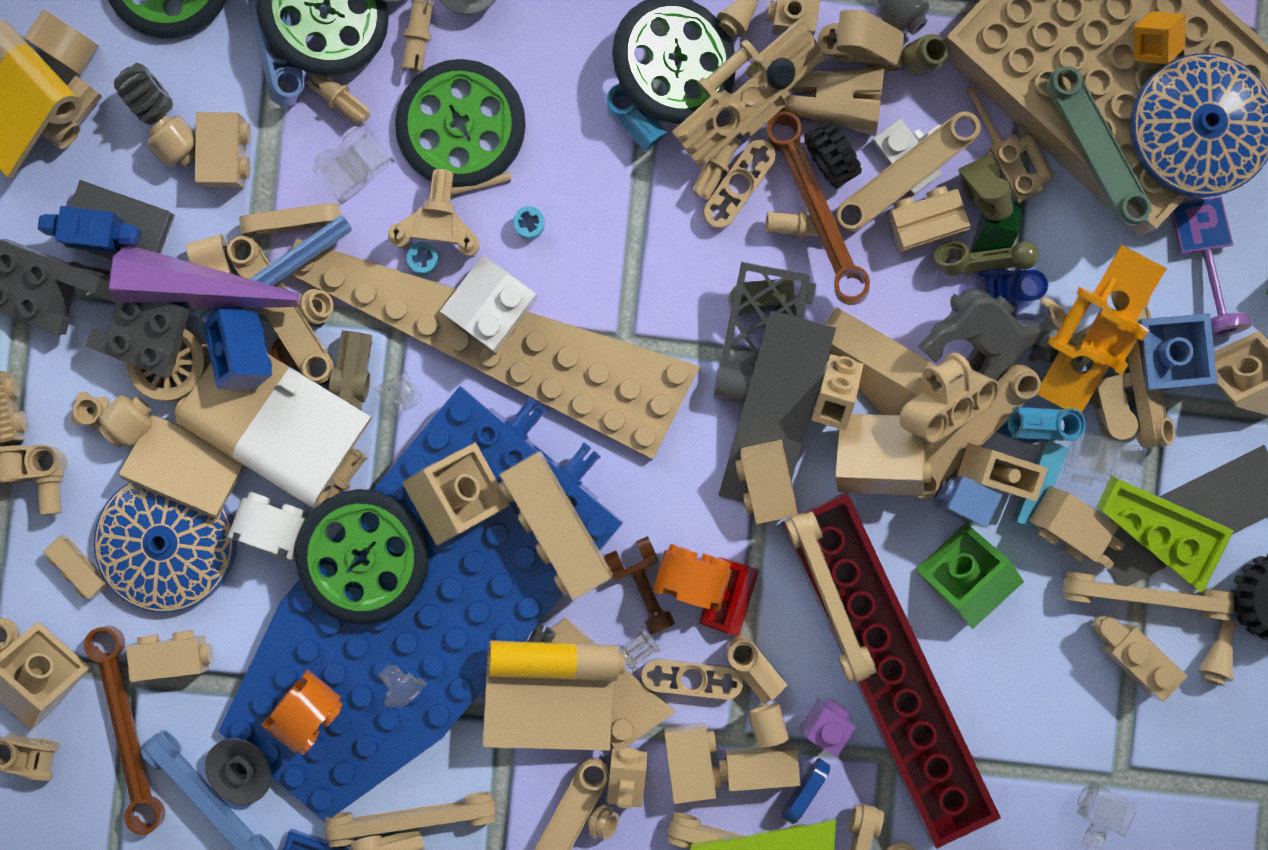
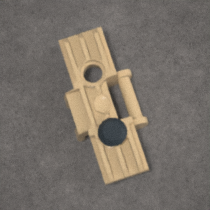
M801 19L797 20L760 54L745 39L740 43L741 48L707 78L702 77L697 81L708 100L675 128L672 133L699 168L707 164L739 134H746L751 137L787 105L785 98L790 95L789 90L826 58V55ZM749 60L751 64L746 68L745 72L750 79L732 94L725 90L719 93L715 90ZM722 110H725L731 116V119L727 125L719 127L716 121L717 116Z

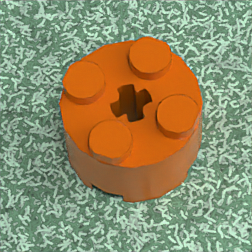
M670 544L668 550L664 551L653 591L664 595V593L673 595L672 597L676 598V600L720 611L732 572L729 569L731 563L702 553L701 559H697V552Z
M306 670L301 677L305 683L298 679L276 705L274 712L261 724L265 730L294 753L299 751L302 755L317 740V736L320 733L317 728L321 723L328 727L341 711L340 708L343 705L339 701L341 696L309 670Z

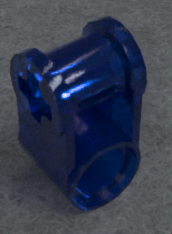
M1006 269L977 272L978 278L982 282V290L994 299L1001 295L1011 305L1034 303L1042 298L1048 290L1047 278L1038 270L1009 271ZM1028 278L1036 283L1037 292L1034 296H1029L1023 292L1021 287L1023 279Z

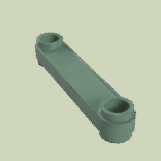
M1072 66L1057 68L1047 79V92L1113 210L1116 219L1126 226H1136L1143 223L1151 213V202L1147 198L1083 81L1080 72ZM1057 77L1067 78L1070 81L1071 90L1065 91L1058 86ZM1128 201H1132L1138 206L1139 216L1137 218L1130 216L1127 212L1126 206Z

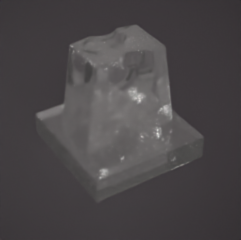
M406 370L375 388L393 418L423 401L422 396Z
M390 664L379 673V676L389 689L385 694L387 699L384 703L390 708L406 706L427 685L423 679H416L412 673H408L405 676L397 665Z

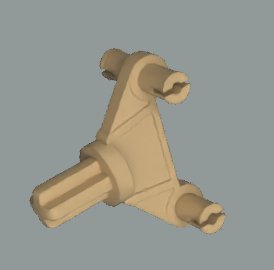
M445 169L433 171L429 200L424 201L423 207L398 224L391 225L388 230V239L391 244L398 248H405L410 244V239L413 238L458 244L460 252L466 256H475L478 253L480 242L477 236L457 216L454 211L455 206L450 204L453 172Z

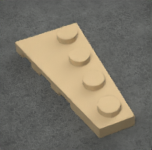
M566 617L550 628L556 634L551 643L596 644ZM626 669L624 674L618 675V679L614 681L611 744L615 749L627 748L675 713V710L646 688L642 682Z

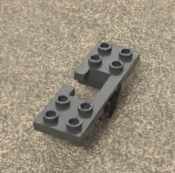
M0 239V313L53 334L66 335L70 318L67 315L75 287L116 303L108 333L99 329L90 330L86 347L164 378L172 375L190 309L172 302L117 303L109 290L111 271L86 266L75 261L66 262L12 240Z

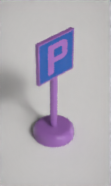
M1222 196L1180 203L1171 213L1181 255L1203 252L1218 316L1211 318L1213 338L1225 337L1249 329L1252 324L1247 314L1242 312L1227 314L1211 251L1212 249L1234 245Z

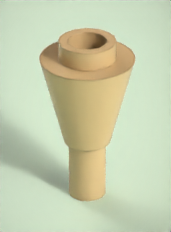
M735 0L717 14V18L720 21L719 26L730 37H744L759 0Z
M1222 620L1218 639L1213 643L1198 669V672L1204 675L1203 680L1205 682L1225 686L1226 681H1234L1232 640L1237 623Z

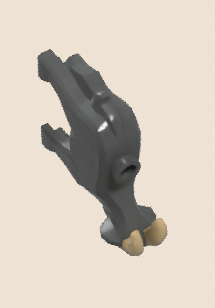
M969 289L962 292L959 296L956 294L951 296L950 306L952 311L950 315L944 320L935 323L930 334L920 342L918 347L936 363L943 356L946 344L952 340L966 339L974 346V349L966 358L971 369L997 380L1004 371L1033 346L1034 349L1028 357L1030 362L1038 359H1043L1049 363L1053 362L1059 350L1053 348L1047 342L1051 336L1055 337L1067 316V312L1052 299L1042 297L1040 302L1047 306L1048 309L1046 318H1037L1029 321L1016 320L1011 315L1015 308L1001 295L994 299L984 290Z

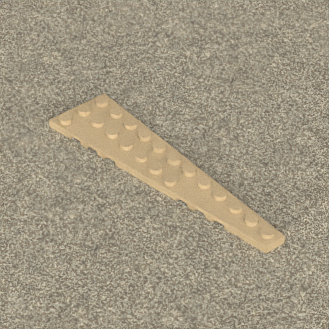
M296 239L292 249L302 243L303 240ZM328 248L290 274L651 459L657 453L700 366L531 312L525 315L496 354L440 312L456 291L455 288Z

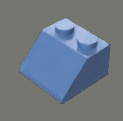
M1210 313L1139 320V323L1149 330L1143 341L1141 340L1146 390H1173L1218 384Z

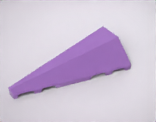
M124 246L113 256L109 290L117 303L189 302L192 308L299 307V293L136 246Z

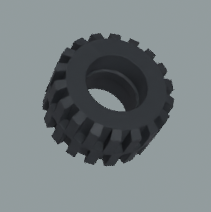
M1267 554L1266 557L1258 556L1253 558L1254 564L1246 563L1241 568L1244 571V575H1236L1233 582L1238 583L1237 590L1231 589L1237 601L1234 605V612L1241 614L1236 619L1240 625L1248 626L1246 631L1265 640H1268Z

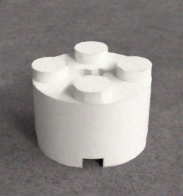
M249 492L248 498L242 497L227 538L236 542L238 540L246 543L247 546L282 558L285 552H288L286 558L295 561L296 543L302 525L306 521L307 513L288 504H283L282 509L273 507L274 502L270 501L269 498L253 492Z

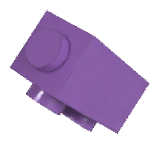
M817 698L799 728L808 740L838 757L856 726L850 721L849 718L852 714L846 708L830 698L826 703Z

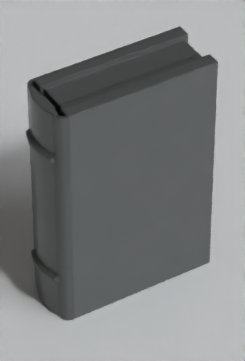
M79 180L70 207L114 212L124 220L123 223L134 225L141 230L140 243L135 245L136 247L160 254L175 214L170 213L168 210ZM120 245V246H119V251H120L124 246ZM85 250L113 260L115 255L113 253Z

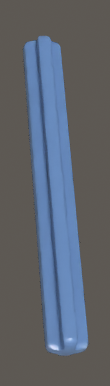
M344 216L337 217L250 279L274 286L350 233L352 230L351 225ZM207 308L201 312L200 316L205 323L218 309L239 310L241 308Z

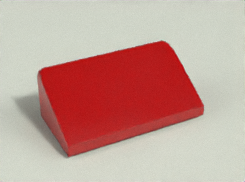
M721 558L731 563L729 569L732 570L720 611L712 608H703L699 624L738 636L742 630L759 569Z

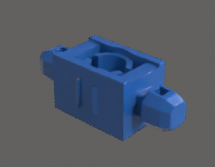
M60 206L59 215H41L37 225L40 232L55 237L56 242H61L65 245L64 247L116 254L119 252L120 245L135 246L140 243L141 238L140 229L134 225L123 223L124 220L114 212Z

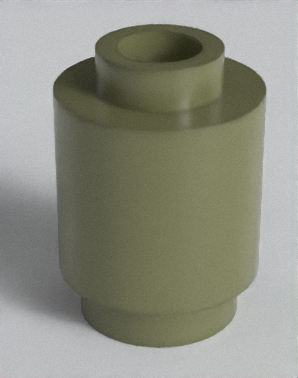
M935 34L924 35L904 47L902 64L910 74L915 76L924 75L945 63L949 51L948 45L940 36Z

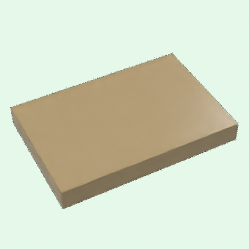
M151 415L152 428L137 440L118 474L120 479L217 520L245 466L187 429Z

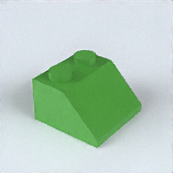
M967 523L915 569L948 607L971 629H974L1024 583L1011 561Z

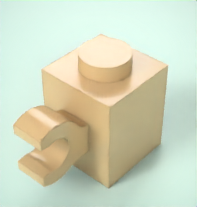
M612 748L607 804H614L621 808H642L647 752L638 751L634 748Z

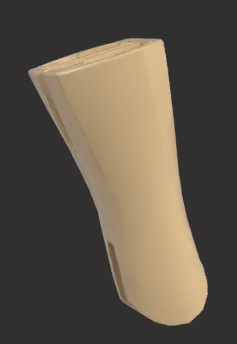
M867 67L839 71H810L790 89V91L810 93V97L787 96L785 98L787 105L783 108V111L791 112L797 117L825 122L829 119L837 126L876 136L884 68Z

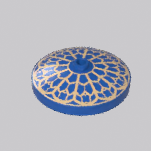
M1211 53L1191 54L1177 58L1164 65L1144 83L1132 106L1130 137L1138 161L1148 175L1158 184L1183 196L1209 198L1226 194L1243 186L1259 173L1268 160V90L1266 86L1244 64L1223 55ZM1206 119L1210 121L1211 126L1207 125Z
M128 482L108 500L96 524L94 553L99 571L107 585L116 595L137 608L151 612L167 613L193 607L213 595L224 583L232 569L237 550V542L227 538L234 521L232 514L225 504L216 520ZM159 536L165 540V546L161 550L158 547Z

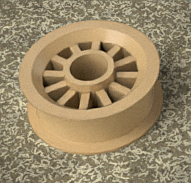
M185 328L176 363L170 377L164 378L129 363L126 364L132 383L141 393L156 400L177 402L189 395L211 361L209 351L203 340L196 333ZM186 344L188 348L182 350L184 345ZM192 354L193 360L185 359L186 357ZM186 366H192L191 372L186 370ZM181 374L187 376L188 378L184 381L181 377ZM156 375L152 382L150 378ZM173 379L177 384L176 387H173ZM164 381V388H161L160 386Z

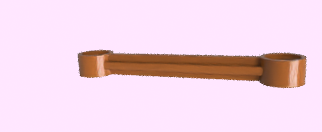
M788 111L778 112L767 123L768 141L774 149L782 151L835 272L834 292L836 297L846 305L860 304L869 294V276L863 268L854 265L801 145L802 128L799 118ZM777 124H780V126L786 125L796 131V134L790 140L780 141L772 136V129ZM847 276V279L855 278L861 284L865 283V287L860 294L847 296L839 290V282L843 277Z
M102 626L93 629L87 634L84 641V650L91 660L98 662L131 801V804L125 811V823L133 833L145 835L151 833L163 823L165 807L158 798L151 795L119 659L125 648L124 635L114 626ZM100 631L110 633L113 636L116 646L112 654L103 653L98 646H94V639ZM146 803L153 807L156 813V820L152 826L151 823H143L138 816H134L136 805Z

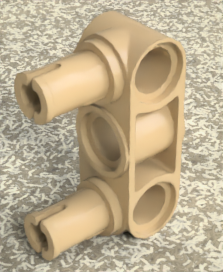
M47 445L0 447V484L22 483L33 480L34 484L38 485L39 515L62 513L59 482H63L64 471L67 467V458L64 452L56 447ZM50 452L54 458V463L49 470L44 471L41 468L40 459L45 453Z

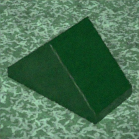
M1013 202L1014 211L1010 216L1002 220H989L981 214L969 252L975 253L1012 247L1019 234L1021 205Z

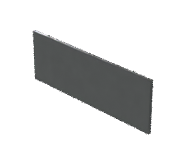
M770 310L720 487V496L744 502L743 494L749 493L746 480H739L735 462L741 460V448L782 440L792 481L827 358L830 356L829 352L836 327Z
M1262 445L1159 497L1234 530V534L1268 517V451L1265 445ZM1118 527L1114 536L1125 544L1122 551L1114 550L1107 546L1103 553L1114 563L1110 571L1116 583L1120 586H1129L1168 567L1120 527Z

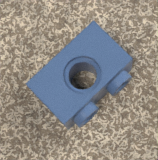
M950 476L948 481H943L934 498L938 499L936 508L972 526L987 528L1002 495L965 476Z

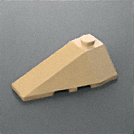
M835 308L825 325L836 327L830 353L839 357L846 356L856 362L863 363L859 390L868 398L879 415H900L902 409L909 401L924 393L923 371L930 366L936 365L840 308Z

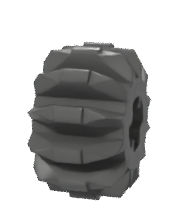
M136 62L132 66L126 67L115 78L114 88L117 90L118 95L140 121L151 125L161 120L172 109L173 102L169 93L155 75L143 64Z

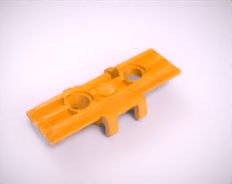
M1121 244L1095 291L1092 292L1081 286L1078 288L1076 294L1079 296L1055 337L1051 336L1047 343L1059 350L1043 378L1037 395L1063 409H1076L1082 413L1109 366L1115 369V372L1123 375L1128 366L1125 359L1137 339L1143 341L1149 331L1145 326L1136 322L1167 268ZM1114 291H1123L1129 296V303L1122 310H1114L1107 303L1109 295ZM1091 302L1101 307L1080 345L1076 346L1068 343ZM1078 356H1087L1093 360V364L1087 371H1077L1073 368L1071 360Z

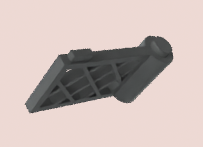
M741 261L715 384L714 399L740 404L745 402L755 363L750 362L757 359L759 353L748 334L763 324L766 325L769 315L765 317L755 300L772 289L783 305L775 310L776 312L782 313L786 310L789 315L802 318L805 304L812 305L816 283L810 282V274ZM746 272L761 273L769 285L751 296L744 285ZM768 275L780 278L772 282ZM786 279L802 281L799 295L786 303L776 286ZM743 291L748 299L740 304ZM751 303L761 317V320L744 330L737 320L738 311ZM797 303L794 315L789 307ZM736 325L741 333L733 338ZM745 338L754 354L744 361L730 359L731 345Z

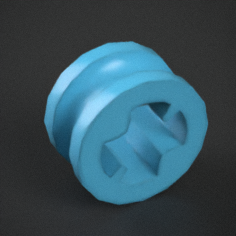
M532 206L522 207L514 215V228L522 238L535 239L544 231V216L537 208ZM526 214H530L532 219L537 217L539 219V224H534L536 228L534 231L529 232L527 227L520 228V222H524L522 217Z
M419 242L409 248L407 262L414 273L427 276L437 269L439 256L431 244ZM426 250L427 255L432 254V259L427 261V267L424 268L420 267L419 262L416 264L413 262L414 258L419 257V251Z

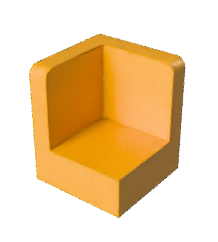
M1152 11L1134 26V61L1169 64L1185 48L1186 14Z

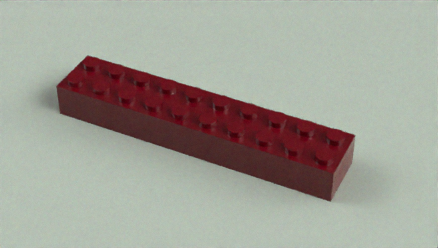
M841 493L801 512L806 514L812 511L818 522L823 537L817 540L858 645L860 648L866 646L874 663L876 673L859 682L855 681L929 841L938 849L1001 819L849 494ZM790 517L780 522L843 655L844 653L802 547L795 549L788 534L785 522L791 520Z

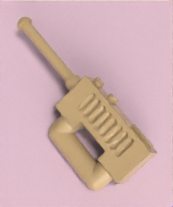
M970 86L967 89V94H970L994 145L988 149V155L990 154L996 161L997 170L1002 178L1008 181L1013 201L1018 204L1044 190L1042 185L1052 180L1053 173L1035 138L1027 135L1018 139L1014 135L1003 141L1001 135L998 136L976 92V87ZM1023 152L1027 153L1036 173L1032 175L1027 173L1019 157L1020 154Z

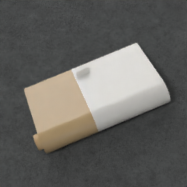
M269 354L268 356L272 362V376L255 390L217 389L212 363H210L189 395L183 397L176 405L174 411L176 423L313 509L328 499L335 486V480L332 477L371 421V416Z

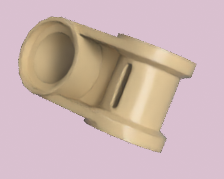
M6 734L0 737V744L7 745L11 750L10 760L3 759L0 756L1 772L21 775L33 780H52L54 773L50 770L54 752L59 750V742L16 734Z

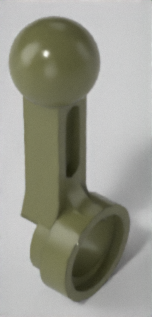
M949 241L943 243L935 250L934 259L936 267L944 274L954 276L965 272V276L975 272L1011 267L1024 270L1030 269L1038 262L1039 251L1033 243L1023 241L1010 248L970 253L965 243ZM960 258L955 263H946L950 259Z

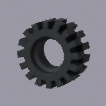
M828 119L804 135L805 144L808 146L809 153L812 154L813 161L817 163L820 172H823L825 179L829 180L832 186L839 188L861 174L862 168L860 167V161L856 158V152L852 150L849 140L845 139V134L839 131V127L832 120Z

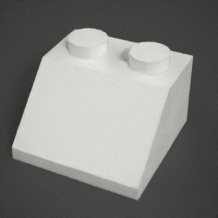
M482 255L440 312L497 354L538 300V296L510 273Z

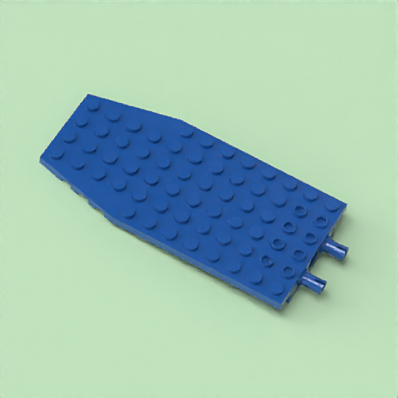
M459 386L374 488L375 491L390 495L407 506L419 520L427 537L430 554L428 573L421 591L414 601L402 612L382 622L370 624L347 623L330 616L317 607L306 594L300 579L279 603L218 732L226 739L240 738L256 745L269 761L272 778L324 822L325 817H334L440 741L486 687L489 641L524 642L563 595L554 580V576L558 575L551 562L545 564L536 549L539 541L533 531L527 533L521 525L517 516L521 511L515 500L509 502L510 505L436 545L403 486V481L476 442L499 484L503 481L499 474L541 451L599 551L623 524L622 520L597 500L599 497L582 484V477L601 458L595 450L584 461L583 458L591 450V447L583 442L566 466L559 465L528 439L527 433L547 412L540 405L529 415L538 404L531 397L527 399L528 401L510 421L503 418L493 408L488 409L464 387ZM365 512L361 517L362 528L368 532L376 531L379 527L378 516L372 512ZM344 527L332 539L333 542H341L344 539L346 533ZM397 536L391 537L387 541L388 552L396 557L403 555L406 549L404 541ZM375 541L367 549L362 551L356 549L354 551L358 557L354 565L349 568V572L356 565H360L363 562L370 563L367 556L369 550L376 544ZM324 557L320 561L319 569L324 576L333 577L337 573L338 566L333 558ZM389 571L382 572L379 576L381 588L386 591L395 590L398 584L395 574ZM351 581L345 587V594L350 600L359 601L364 595V590L360 583ZM306 670H309L341 696L339 701L343 705L340 708L341 711L328 727L321 723L317 728L320 731L317 740L302 755L299 751L294 753L265 730L261 724L274 712L276 705L298 679L305 683L301 677Z

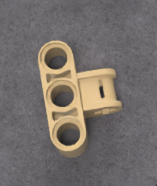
M856 9L840 11L839 23L829 24L819 33L818 45L824 54L834 56L841 63H862L868 67H883L886 72L901 69L904 33L867 11Z
M953 352L947 355L945 361L940 365L930 366L923 371L924 393L912 399L904 406L899 422L903 429L932 443L937 442L989 409L997 400L999 384L996 380L972 370L964 356Z

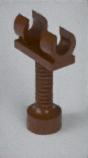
M647 536L636 541L644 558L642 562L624 569L616 550L604 555L613 573L612 576L615 581L627 575L634 577L633 580L637 583L636 587H638L637 589L641 593L640 596H643L642 600L645 603L646 609H648L647 612H650L645 625L649 634L652 635L676 623L671 612L662 610L661 606L658 605L659 602L655 599L656 595H654L655 593L651 589L652 586H650L649 579H647L648 577L644 573L645 567L659 562Z

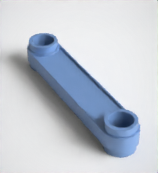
M161 730L145 743V746L141 749L143 758L153 768L157 770L163 769L236 850H275L266 837L259 833L255 835L182 756L180 753L182 750L181 745L172 734L166 730Z

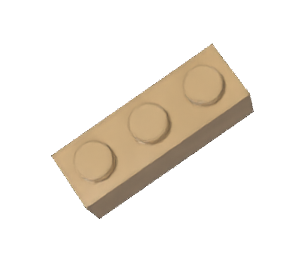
M67 535L59 536L44 550L48 562L55 567L57 566L62 571V577L77 587L76 592L82 598H95L108 586L100 571Z

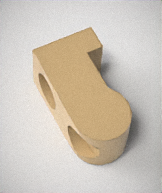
M1130 372L1101 379L1091 396L1100 430L1107 439L1113 441L1127 440L1133 437L1138 429V420L1129 409L1124 389L1133 386Z

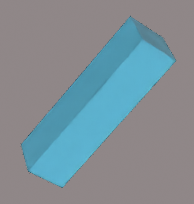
M1049 440L1043 441L1034 464L1048 469L1038 500L1036 502L1021 497L1012 520L1013 522L1030 529H1038L1029 523V520L1049 486L1054 487L1069 448Z

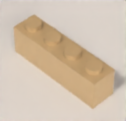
M541 451L499 474L503 480L499 483V486L509 502L515 500L521 513L517 514L521 525L527 533L533 531L539 541L536 549L544 563L548 564L551 562L558 575L554 576V580L563 595L569 593L572 599L575 600L611 579L612 571Z

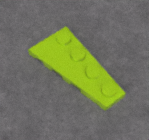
M1111 476L1096 506L1099 511L1201 593L1204 592L1234 530L1114 476Z
M832 818L813 824L793 825L790 828L780 830H765L755 832L752 835L732 836L690 844V850H834L836 820Z

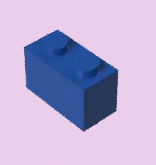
M218 309L203 324L217 389L255 390L272 376V362L267 354L264 328L260 324L257 310Z

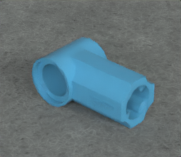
M618 83L608 91V112L612 118L621 124L645 153L658 144L667 135V131L656 118L644 113L633 102L627 109H617L613 105V100L620 95L627 96L620 83Z
M1014 407L1011 415L1008 417V430H1010L1012 438L1071 441L1079 439L1084 434L1086 428L1083 414L1076 409ZM1062 419H1063L1064 424H1065L1064 431L1061 429V420H1062Z

